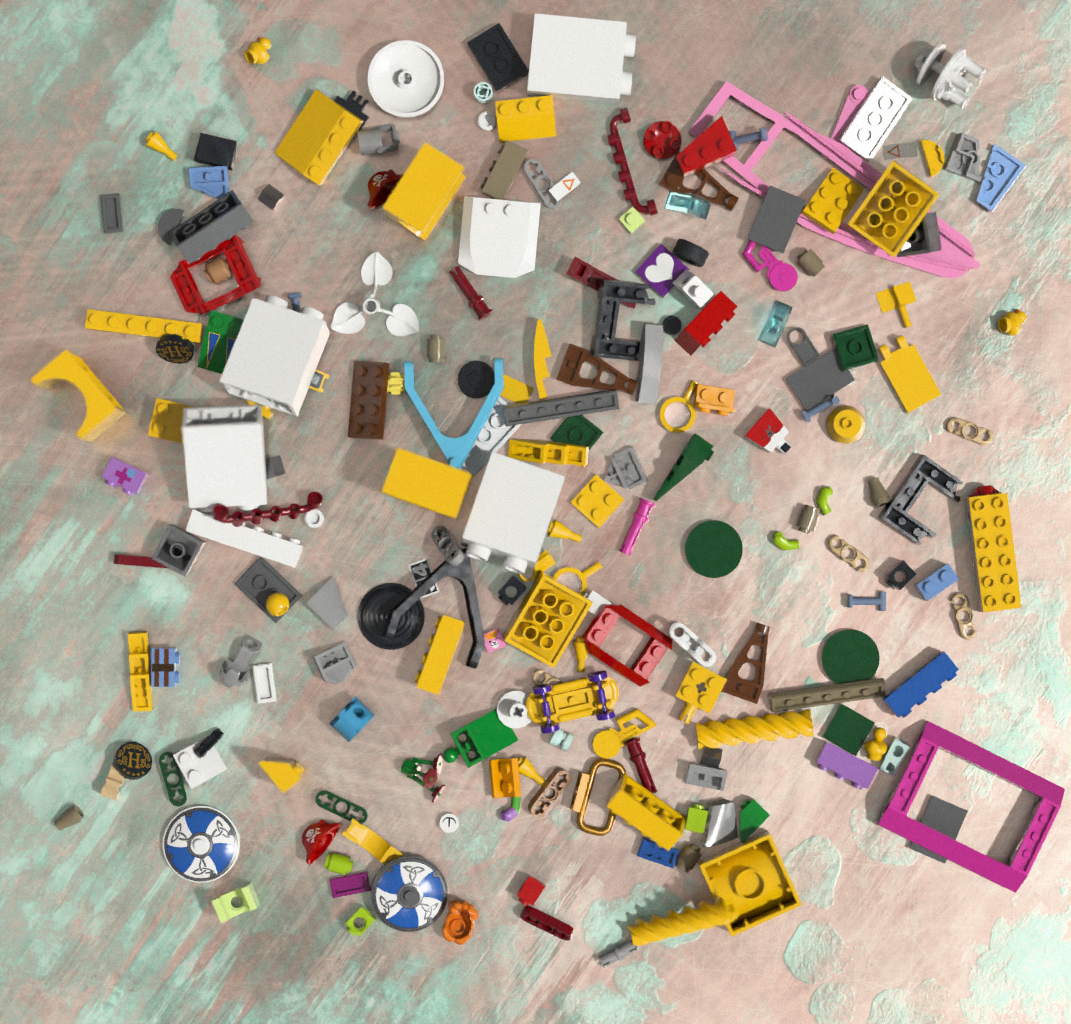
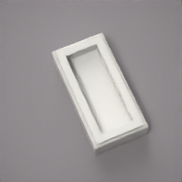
M272 663L253 665L257 704L277 701Z

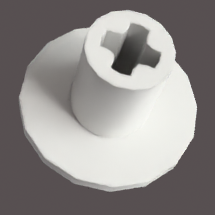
M513 690L505 693L500 698L497 704V714L504 725L518 729L531 722L525 707L528 694Z

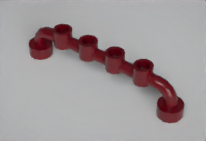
M626 107L620 109V114L614 116L611 120V134L607 135L610 146H615L616 153H613L615 164H620L622 170L618 174L621 183L625 182L627 187L626 190H623L626 201L630 200L634 209L640 213L650 212L651 216L656 215L658 211L654 199L646 201L647 205L645 206L641 205L638 201L617 129L620 121H623L624 124L631 122L629 111Z
M314 491L308 494L307 505L291 504L287 508L273 506L270 510L254 509L251 513L236 511L233 515L229 516L228 508L223 504H218L213 508L212 516L216 521L232 523L235 527H240L243 521L249 520L253 524H260L264 518H270L271 521L277 522L281 516L286 515L291 519H297L300 513H306L319 508L322 505L323 497L319 492Z

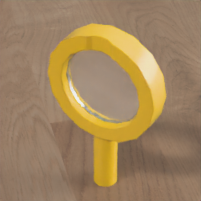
M691 381L683 398L672 397L661 406L659 412L660 421L668 431L682 433L694 424L696 414L690 399L696 390V384H699L696 381Z
M597 561L583 572L573 567H565L558 570L553 577L584 596L587 590L586 578L601 569L602 566Z

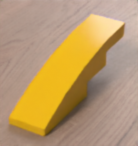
M541 319L537 320L534 339L535 380L540 400L547 398L542 379L549 378L545 359L552 357Z
M509 439L508 457L541 464L548 462L585 467L588 464L589 446L540 440Z
M148 631L128 632L133 712L152 711Z

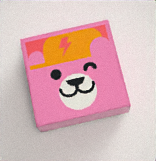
M499 628L484 634L488 653L506 646Z

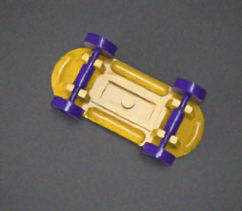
M597 671L588 674L586 678L551 685L546 683L532 687L533 692L529 694L525 703L528 717L536 724L542 725L540 726L541 733H552L560 730L559 723L595 714L599 721L614 718L616 716L615 710L611 708L614 707L618 700L619 690L616 682L607 676L606 671Z

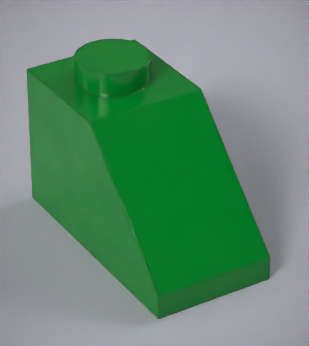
M747 798L740 805L739 839L742 842L770 816L753 798L751 800Z

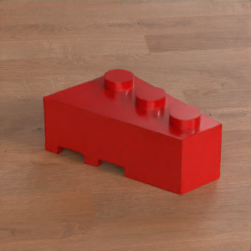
M721 116L676 156V161L683 177L737 154V149L723 117Z
M720 291L674 341L691 356L700 346L704 348L711 341L709 336L712 333L716 335L723 328L721 324L725 320L729 322L734 317L735 313L733 311L738 306Z

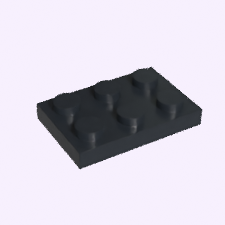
M500 23L467 42L468 47L496 92L529 73L528 68Z

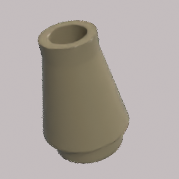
M879 478L869 480L871 501L875 508L890 503L888 499L890 496Z
M77 805L70 806L54 821V824L61 831L64 828L80 823L81 819L84 818V814Z

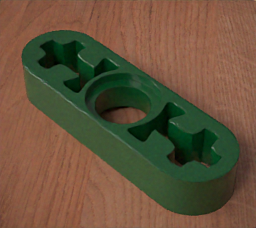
M165 752L160 756L159 764L168 796L174 806H182L187 802L188 795L181 770L173 756L174 753ZM166 755L169 758H173V761L170 762L171 768L176 767V770H171L168 773L165 772V769H169L168 764L163 763ZM172 773L179 777V781L175 785L170 784L168 781V776ZM181 785L182 789H178L179 794L184 796L181 799V803L178 800H174L176 791L171 792L170 788H176Z
M322 790L316 795L315 800L319 807L346 820L351 821L352 818L356 820V815L352 813L350 817L346 816L351 806L355 807L352 810L354 812L363 811L364 819L360 818V823L363 824L368 818V812L364 807L328 790ZM327 794V798L333 801V797L337 798L333 804V809L329 808L331 805L329 802L322 804L319 796ZM339 802L347 804V810L343 813L338 812L336 809V805Z

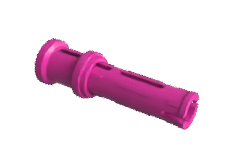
M641 497L636 512L632 514L634 517L632 524L619 551L627 555H631L644 523L649 521L648 516L651 509L656 505Z

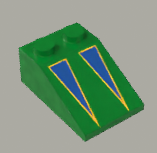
M211 310L197 367L223 374L243 324V319Z

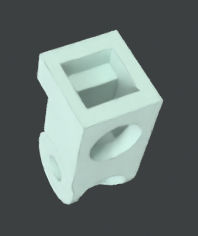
M895 736L892 738L891 744L885 753L886 755L879 766L880 770L891 776L896 773L910 749L908 743Z

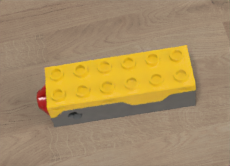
M991 485L979 486L970 497L965 498L979 612L1022 608L1007 493L999 492Z

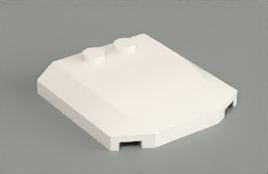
M464 196L458 263L477 275L516 278L534 271L541 203Z

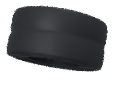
M678 239L672 251L678 258L698 267H703L709 256L708 251L684 239Z

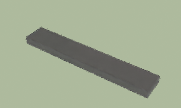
M617 389L503 406L505 426L507 427L619 409Z

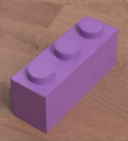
M827 741L824 742L815 762L819 763L818 768L826 772L829 769L836 772L835 777L843 781L846 778L853 781L851 785L860 790L863 787L869 788L878 770L875 766Z

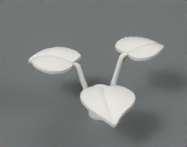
M379 252L372 253L365 260L361 269L362 281L366 285L374 284L370 298L365 300L361 311H359V307L355 303L345 302L341 304L335 311L331 324L332 330L344 334L359 332L366 324V320L361 314L365 312L373 314L379 311L390 315L386 320V326L393 335L406 336L419 331L418 318L409 306L397 304L392 312L380 308V302L375 298L378 284H387L392 278L393 270L390 263Z

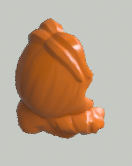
M467 901L448 902L449 913L442 926L443 937L446 941L462 945L472 935L474 920L479 918L478 911Z

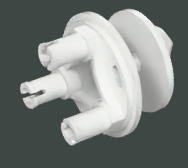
M944 42L939 43L934 49H923L918 54L914 63L919 71L917 84L923 85L935 71L940 76L933 88L931 98L934 100L940 98L946 101L950 100L963 109L968 103L969 98L955 91L954 87L956 86L967 93L969 88L964 86V84L971 87L972 82L962 77V73L967 71L981 80L986 69L973 62L963 48L959 49L952 56L946 66L940 64L946 49Z

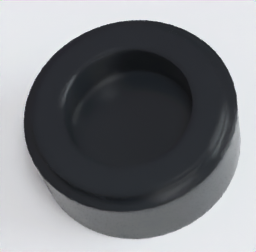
M676 316L666 317L662 324L664 332L668 335L677 334L682 327L680 319Z

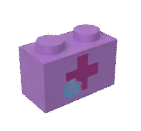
M111 457L102 478L106 479V484L114 488L116 485L123 487L122 492L133 496L134 493H140L148 473L115 457Z

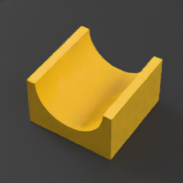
M424 142L383 206L386 217L425 241L465 180L466 176L462 174L464 167Z
M67 349L30 379L34 385L47 390L60 383H73L80 389L87 406L85 421L76 432L77 436L82 440L93 442L127 413L79 355Z
M397 448L382 492L458 519L473 476L462 470Z
M767 830L697 862L714 900L717 897H721L728 901L731 896L734 897L735 907L739 912V916L731 923L726 924L731 937L802 905L772 836Z

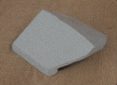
M346 642L312 657L323 681L332 684H338L346 680L352 669L356 666Z

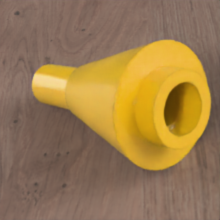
M158 131L156 133L151 132L145 139L147 142L145 146L162 154L164 153L172 161L178 156L168 148L169 146Z
M556 519L553 522L550 521L547 529L548 537L571 539L580 543L581 535L571 532L569 528Z
M578 636L573 640L577 659V672H585V660L589 650L583 637Z
M520 756L518 758L519 773L533 779L542 786L546 780L537 773L527 756L523 758Z

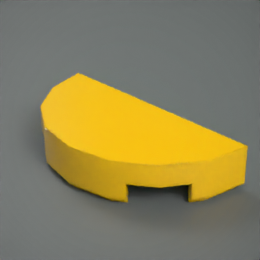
M920 140L931 178L942 169L945 162L944 152L935 142Z

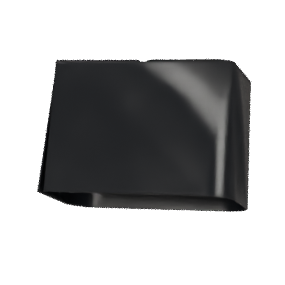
M200 133L193 160L210 166H227L228 170H233L238 143L234 140Z

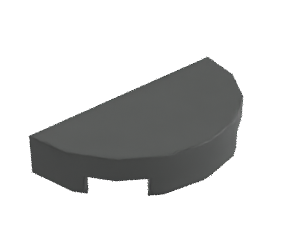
M169 210L159 220V235L169 246L173 240L169 232L179 226L185 210Z

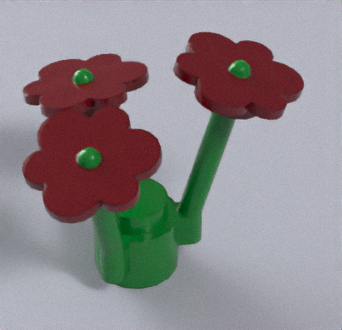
M442 753L438 754L437 758H434L433 761L413 757L412 760L405 759L403 762L401 773L406 774L408 778L413 779L433 792L431 795L433 797L432 803L438 800L446 786L443 784L440 788L438 786L435 789L433 788L434 782L438 779L437 774L441 773ZM418 764L433 765V769L430 768L426 773L420 772L421 766ZM419 775L423 777V781L416 776Z

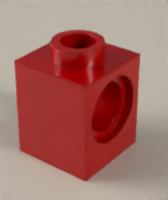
M529 874L517 893V896L520 897L518 901L526 906L529 904L533 906L544 890L545 884Z

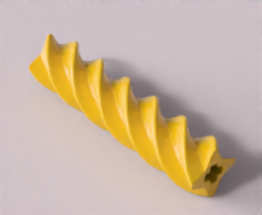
M810 709L802 710L799 713L787 711L780 715L766 714L760 718L748 716L742 720L729 718L723 722L714 720L708 721L703 725L696 723L698 750L704 746L718 748L724 743L729 746H736L743 741L750 744L757 743L762 739L776 741L781 736L786 739H794L800 734L806 737L813 736V722Z
M733 896L728 901L717 897L712 905L701 901L696 909L685 905L680 913L669 909L664 917L652 914L648 921L636 918L632 926L627 925V929L631 933L633 945L641 946L652 941H662L668 937H678L684 933H694L700 929H710L716 925H726L734 921L739 916V912L735 907Z

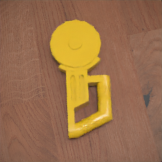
M637 708L616 719L621 728L620 731L609 728V730L600 731L596 734L592 745L594 752L601 758H613L618 754L621 747L624 746V742L655 727V722ZM636 717L647 725L642 729L635 724L626 728L623 726L624 723Z

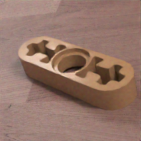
M556 768L529 802L528 811L534 817H543L570 782V774L564 768ZM561 775L564 778L561 780L558 778V776ZM553 788V794L550 797H545L546 790ZM536 805L540 806L539 811L535 809Z

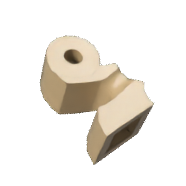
M114 762L105 779L106 782L102 787L100 795L117 801L120 796L119 787L123 785L125 778L116 770Z

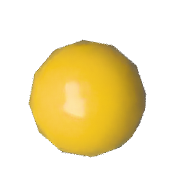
M276 592L268 596L265 605L268 613L278 617L288 611L290 604L287 596Z

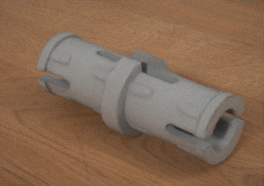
M631 939L623 945L613 947V950L599 956V960L605 968L618 960H623V957L637 951L638 947L633 945Z

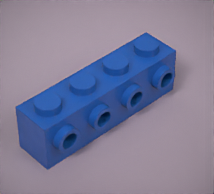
M941 651L886 695L883 700L896 717L902 716L904 718L912 712L911 708L915 704L919 706L927 700L925 696L930 692L934 694L942 688L940 684L945 680L949 682L957 676L955 672L959 669L945 651Z

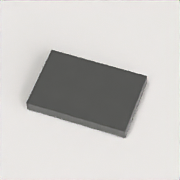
M770 185L748 239L784 254L806 200Z
M833 348L786 378V381L804 409L808 411L855 381L849 370L842 372L836 350Z
M261 556L235 583L275 623L287 612L278 617L268 613L265 605L268 596L276 592L283 593L289 600L288 611L303 596Z
M932 795L920 823L956 840L968 811ZM911 842L910 849L944 864L946 863V858Z

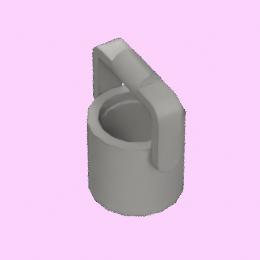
M394 124L357 131L361 156L394 152L399 149V132L396 131ZM392 131L391 137L394 145L383 146L381 132Z

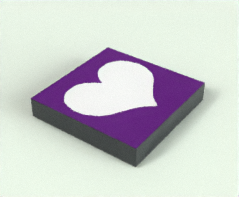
M660 244L635 273L664 298L675 286L673 282L685 270L689 269L666 247Z

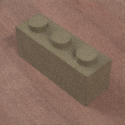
M507 140L506 144H501L498 150L500 156L497 161L493 160L489 168L491 174L489 178H484L480 186L483 188L482 194L492 199L505 200L528 154L527 149Z

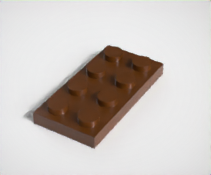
M354 361L348 428L349 438L383 440L390 363Z

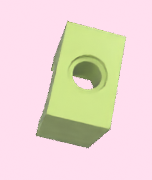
M251 882L216 896L212 900L221 923L246 911L255 910L260 905ZM233 897H239L242 900V905H233Z

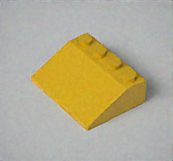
M316 89L274 153L317 185H323L364 121Z
M892 161L848 225L895 258L940 194L897 161Z
M541 570L502 635L504 641L555 668L593 602Z

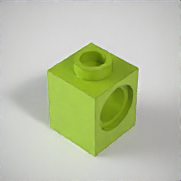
M694 803L693 806H688L685 830L704 834L708 810L704 809V805Z
M361 905L346 921V929L353 936L357 934L360 937L375 921L376 917ZM357 917L362 918L365 925L357 927L354 924V919Z

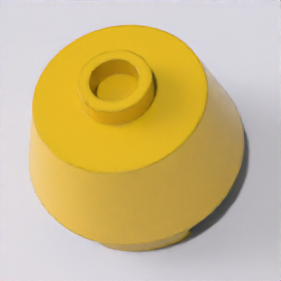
M848 405L839 406L830 413L827 420V429L830 436L837 442L844 444L853 443L862 436L865 429V420L862 413L855 407Z

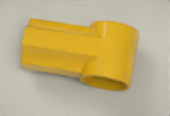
M545 550L538 556L534 570H532V577L526 579L522 574H519V577L522 581L530 582L539 575L541 570L544 572L553 566L555 561L548 551Z

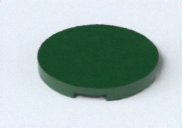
M707 521L697 525L690 532L685 544V555L691 568L698 574L708 578H719L731 573L738 566L743 552L739 534L733 527L721 521Z
M849 629L835 633L826 642L821 659L823 669L828 677L837 684L870 680L878 669L880 656L877 645L870 636L861 631Z

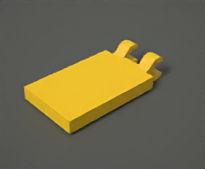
M901 335L895 339L900 349L890 353L888 346L885 344L878 348L884 359V361L880 362V365L904 409L909 413L940 396L941 393L915 345L908 346L905 337Z

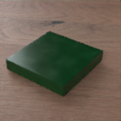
M868 324L831 335L842 372L879 361Z
M583 415L567 417L550 439L559 443L589 446L590 450L604 432Z
M841 703L822 737L856 756L875 722Z

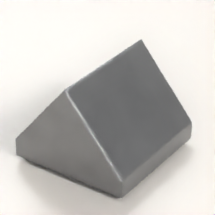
M268 184L262 190L258 200L274 211L285 195Z
M280 455L266 459L267 479L286 474Z
M704 746L699 764L718 768L723 749Z

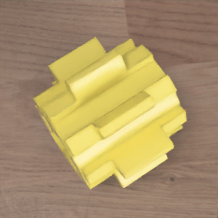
M390 372L387 392H391V395H401V392H406L404 374Z

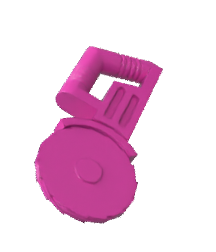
M749 240L742 254L753 269L758 273L764 267H767L766 278H769L772 287L782 292L792 289L798 279L795 268L790 264L783 263V260L778 261L770 249L764 245H761L762 248L758 253L759 258L763 262L760 265L751 254L756 242Z

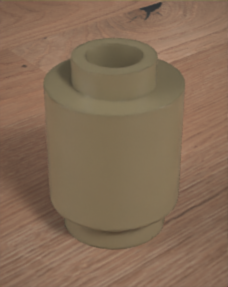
M804 249L797 256L799 258L797 263L809 275L812 274L814 277L825 267L822 264L823 261L811 249L808 251Z
M431 335V339H427V357H429V362H444V357H446V339H442V335Z
M805 505L804 509L802 508L796 526L800 527L799 531L810 534V531H815L820 517V509Z
M692 843L690 846L686 844L678 855L675 865L688 873L702 856L699 853L701 849Z

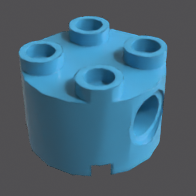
M355 696L329 724L350 742L373 718L374 714Z

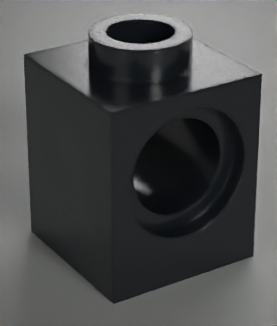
M901 560L885 575L888 579L886 583L893 590L895 588L901 590L916 573L904 560ZM897 571H901L904 574V579L901 582L895 580L894 576Z
M512 576L498 591L500 594L498 598L506 606L508 603L513 605L527 587L515 576ZM514 586L517 590L516 596L508 597L506 595V588Z

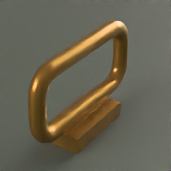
M603 758L595 760L591 764L588 774L579 771L569 807L571 810L578 812L576 822L579 829L596 836L608 834L612 830L616 814L609 811L606 825L603 828L588 826L584 823L597 769L600 766L616 769L619 772L617 782L626 774L625 767L621 763Z

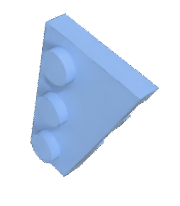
M994 144L976 203L992 213L1026 165Z

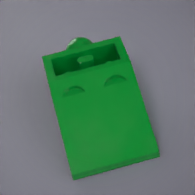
M497 709L450 733L457 748L445 749L443 759L447 763H453L457 760L458 755L461 754L467 768L515 743L518 739L513 729L500 721ZM461 734L466 736V740L463 742L459 740V735ZM470 751L475 752L474 758L468 757Z

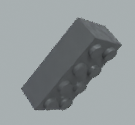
M232 190L169 233L182 255L190 264L191 262L198 261L206 252L216 249L218 244L224 240L231 239L238 231L246 229L253 220Z

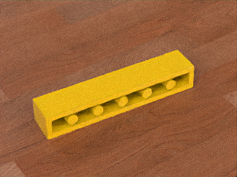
M87 309L85 323L87 330L160 339L164 335L174 334L180 335L182 339H188L195 344H202L204 325L201 323Z

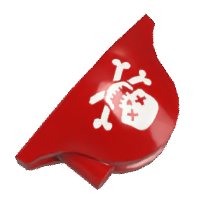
M390 169L377 172L369 179L368 190L370 197L368 207L370 210L387 202L404 174L397 175Z
M320 820L304 830L302 844L306 849V862L309 865L316 861L330 846L341 828L339 823L329 825L324 820Z

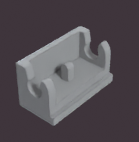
M689 763L685 784L723 791L728 771Z

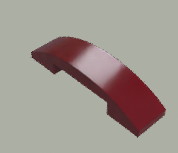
M574 257L566 273L596 291L599 290L600 279L617 280L577 257ZM620 302L632 309H634L637 304Z

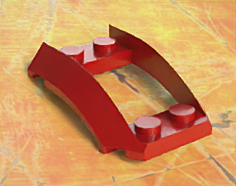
M237 235L221 242L216 249L206 252L196 262L189 264L186 259L178 262L179 264L176 270L173 271L170 279L186 312L205 314L261 287V277H257L242 245L245 242ZM224 254L239 287L204 303L189 270Z
M604 604L582 636L590 654L640 687L650 683L648 678L668 648L672 650V639L621 604ZM620 616L651 636L631 668L600 649V646Z

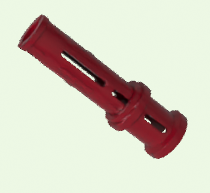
M456 266L455 270L458 275H456L453 269L449 271V274L469 300L468 306L474 309L478 315V320L481 321L488 317L493 310L488 308L483 300L484 297L477 294L460 267Z
M640 737L624 742V746H627L631 756L629 759L634 762L643 787L651 793L658 792L645 760L646 752H643L639 742L641 740Z

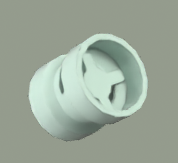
M486 82L478 83L474 88L475 100L481 104L491 101L493 97L492 87Z
M560 728V730L554 732L549 744L559 746L561 750L567 752L574 734L565 733Z

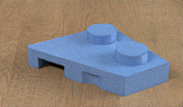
M227 166L189 168L191 188L218 199L230 192Z

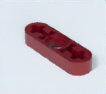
M114 554L113 564L168 568L151 559L152 557Z
M524 906L520 914V918L525 922L562 940L569 941L573 935L574 929L570 925L531 906Z

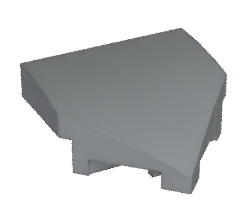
M633 446L614 454L604 479L625 489H632L649 481Z

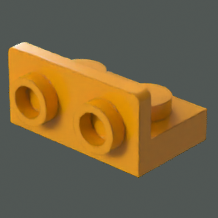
M696 384L693 407L699 408V412L710 413V410L717 411V415L728 416L729 413L735 412V409H733L735 390Z
M518 758L489 760L492 798L521 796Z

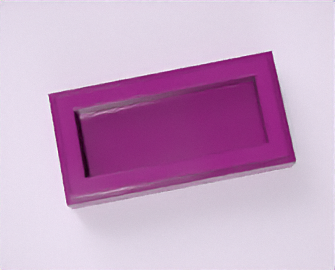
M367 871L329 879L333 898L371 891Z

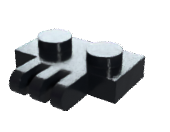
M354 90L346 101L337 96L334 100L335 102L364 121L358 131L362 130L369 120V116L363 113L369 101L365 99L362 105L359 104L363 98L361 95L356 100H353L357 93Z

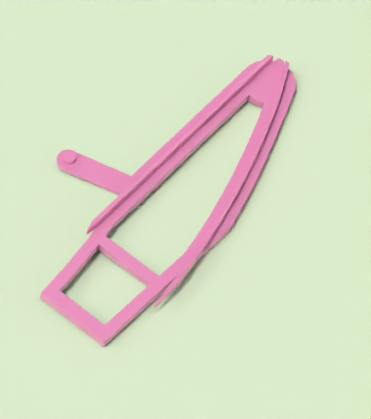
M728 81L725 82L688 131L695 139L700 136L729 96L773 121L775 124L767 133L768 140L760 142L744 165L733 156L723 160L751 185L721 168L739 184L765 198L770 186L751 170L783 128L798 135L870 191L883 175L839 141V138L869 95L867 88L863 85H856L850 90L831 139L814 132L793 115L785 112L783 113L787 117L781 115ZM803 206L797 223L802 227L844 245L943 278H956L964 275L971 269L970 267L976 269L980 266V263L974 260L975 253L967 238L938 216L937 221L942 250L903 257L896 256L895 258L843 222L833 235L802 214L806 206Z

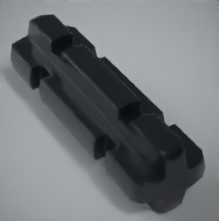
M217 728L194 750V754L198 758L204 757L207 751H210L218 743V740L224 736L221 729Z

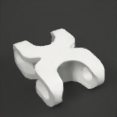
M679 622L670 625L668 629L670 637L703 666L714 664L716 661L715 652L690 629ZM677 627H681L683 630L682 635L679 637L674 635V630ZM704 652L710 654V658L707 661L702 660L701 656Z

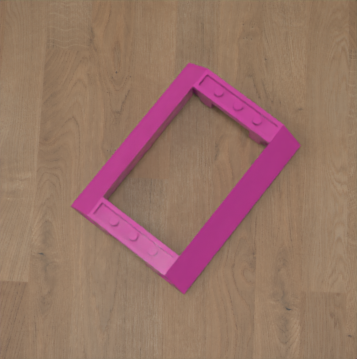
M926 721L912 750L910 762L897 789L893 790L877 824L1016 893L1028 877L1058 814L1065 788L936 724ZM938 748L1041 798L1031 813L1033 818L1018 849L1014 850L1011 855L1009 866L906 816Z

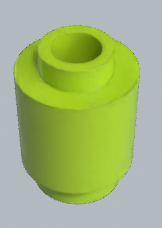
M334 852L333 854L328 853L324 868H327L330 872L346 875L347 872L351 873L353 861H350V856Z

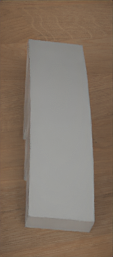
M644 323L637 358L640 361L636 379L639 382L636 395L638 403L656 404L662 364V324Z

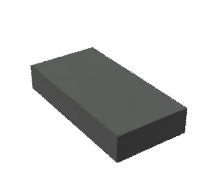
M120 194L100 195L104 234L124 232Z

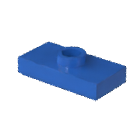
M643 838L637 856L674 868L680 850L672 847L668 851L665 848L659 847L655 841Z

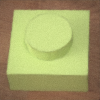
M634 207L630 208L618 219L630 234L645 222V219Z

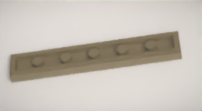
M884 678L772 693L769 694L771 712L885 697Z

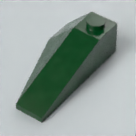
M694 433L653 500H659L705 460L709 461L714 453L711 450L713 445Z

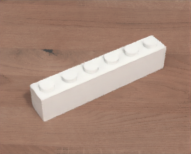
M199 508L198 510H192L186 528L187 532L294 568L297 567L303 545H300L299 540L289 538L288 541L282 539L281 534L272 531L271 534L263 532V528L254 525L252 528L246 527L245 522H243L242 526L235 527L232 523L216 521L209 512H203Z

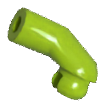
M829 486L822 487L816 498L823 516L832 512L827 503L830 495L833 494V490Z
M780 531L773 534V542L781 550L799 549V540L788 541Z

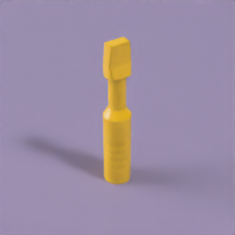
M898 285L893 286V293L898 302V309L904 328L910 327L912 324L906 306L902 302Z

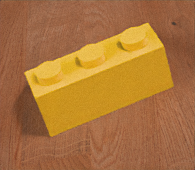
M552 95L495 101L499 143L507 142V140L520 141L556 137Z
M266 757L259 762V765L282 793L286 792L305 776V768L299 761Z

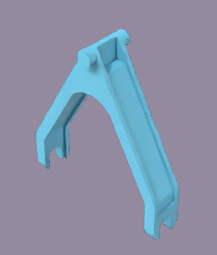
M494 358L495 384L469 432L458 438H449L440 433L414 389V364L412 361H404L405 389L453 468L462 469L468 454L503 391L504 368L502 358Z

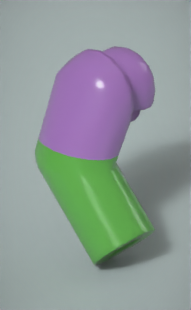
M520 796L511 797V807L500 812L501 820L506 822L512 821L520 813Z

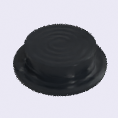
M385 583L374 587L363 597L358 609V624L362 634L371 644L386 650H396L408 646L419 636L425 619L424 608L420 598L400 616L393 639L382 638L389 612L412 591L410 588L398 583Z

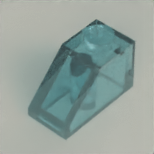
M670 191L665 209L706 220L712 202L699 195Z
M775 300L758 341L776 347L793 307Z

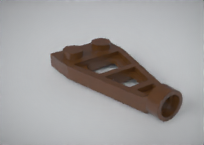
M677 151L659 185L677 195L722 206L732 211L739 197L726 190L705 169L695 172L701 178L699 188L690 189L683 185L685 177H683L676 161V156L680 153V151ZM706 183H710L717 188L718 193L716 197L711 198L702 194V189ZM729 197V201L725 203V199Z
M573 344L568 346L556 379L576 387L604 390L617 389V391H623L630 395H633L638 382L628 378L599 357H593L589 350ZM588 361L597 367L598 373L594 379L580 377L579 373L584 362ZM604 370L616 376L614 384L610 385L600 382V377ZM625 382H629L627 389L624 387Z
M760 623L756 624L754 633L725 676L727 681L721 691L755 704L758 703L764 686L768 635L771 627ZM758 631H759V632H762V633H765V635H764V636H760V635L758 634ZM754 644L761 647L760 658L757 661L747 657L751 646ZM744 663L755 665L756 675L754 680L749 681L739 677L738 672Z

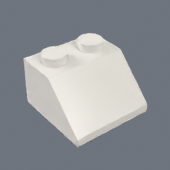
M207 737L173 755L191 789L227 770L215 746L210 751H207V754L202 758H198L194 754V750Z

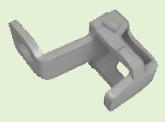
M249 635L243 638L241 649L235 660L232 661L227 658L221 666L220 676L223 678V685L231 688L234 685L241 686L248 680L251 671L247 670L246 666L252 655L259 652L262 646L260 641ZM249 641L254 643L256 647H247V642Z

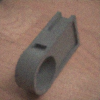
M795 327L788 332V343L792 346L804 366L820 357V354L802 328ZM799 330L803 333L804 340L801 344L791 342L790 334L792 331Z

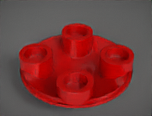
M660 121L653 123L647 128L643 142L646 151L651 156L658 159H668L679 151L682 139L679 130L671 122Z

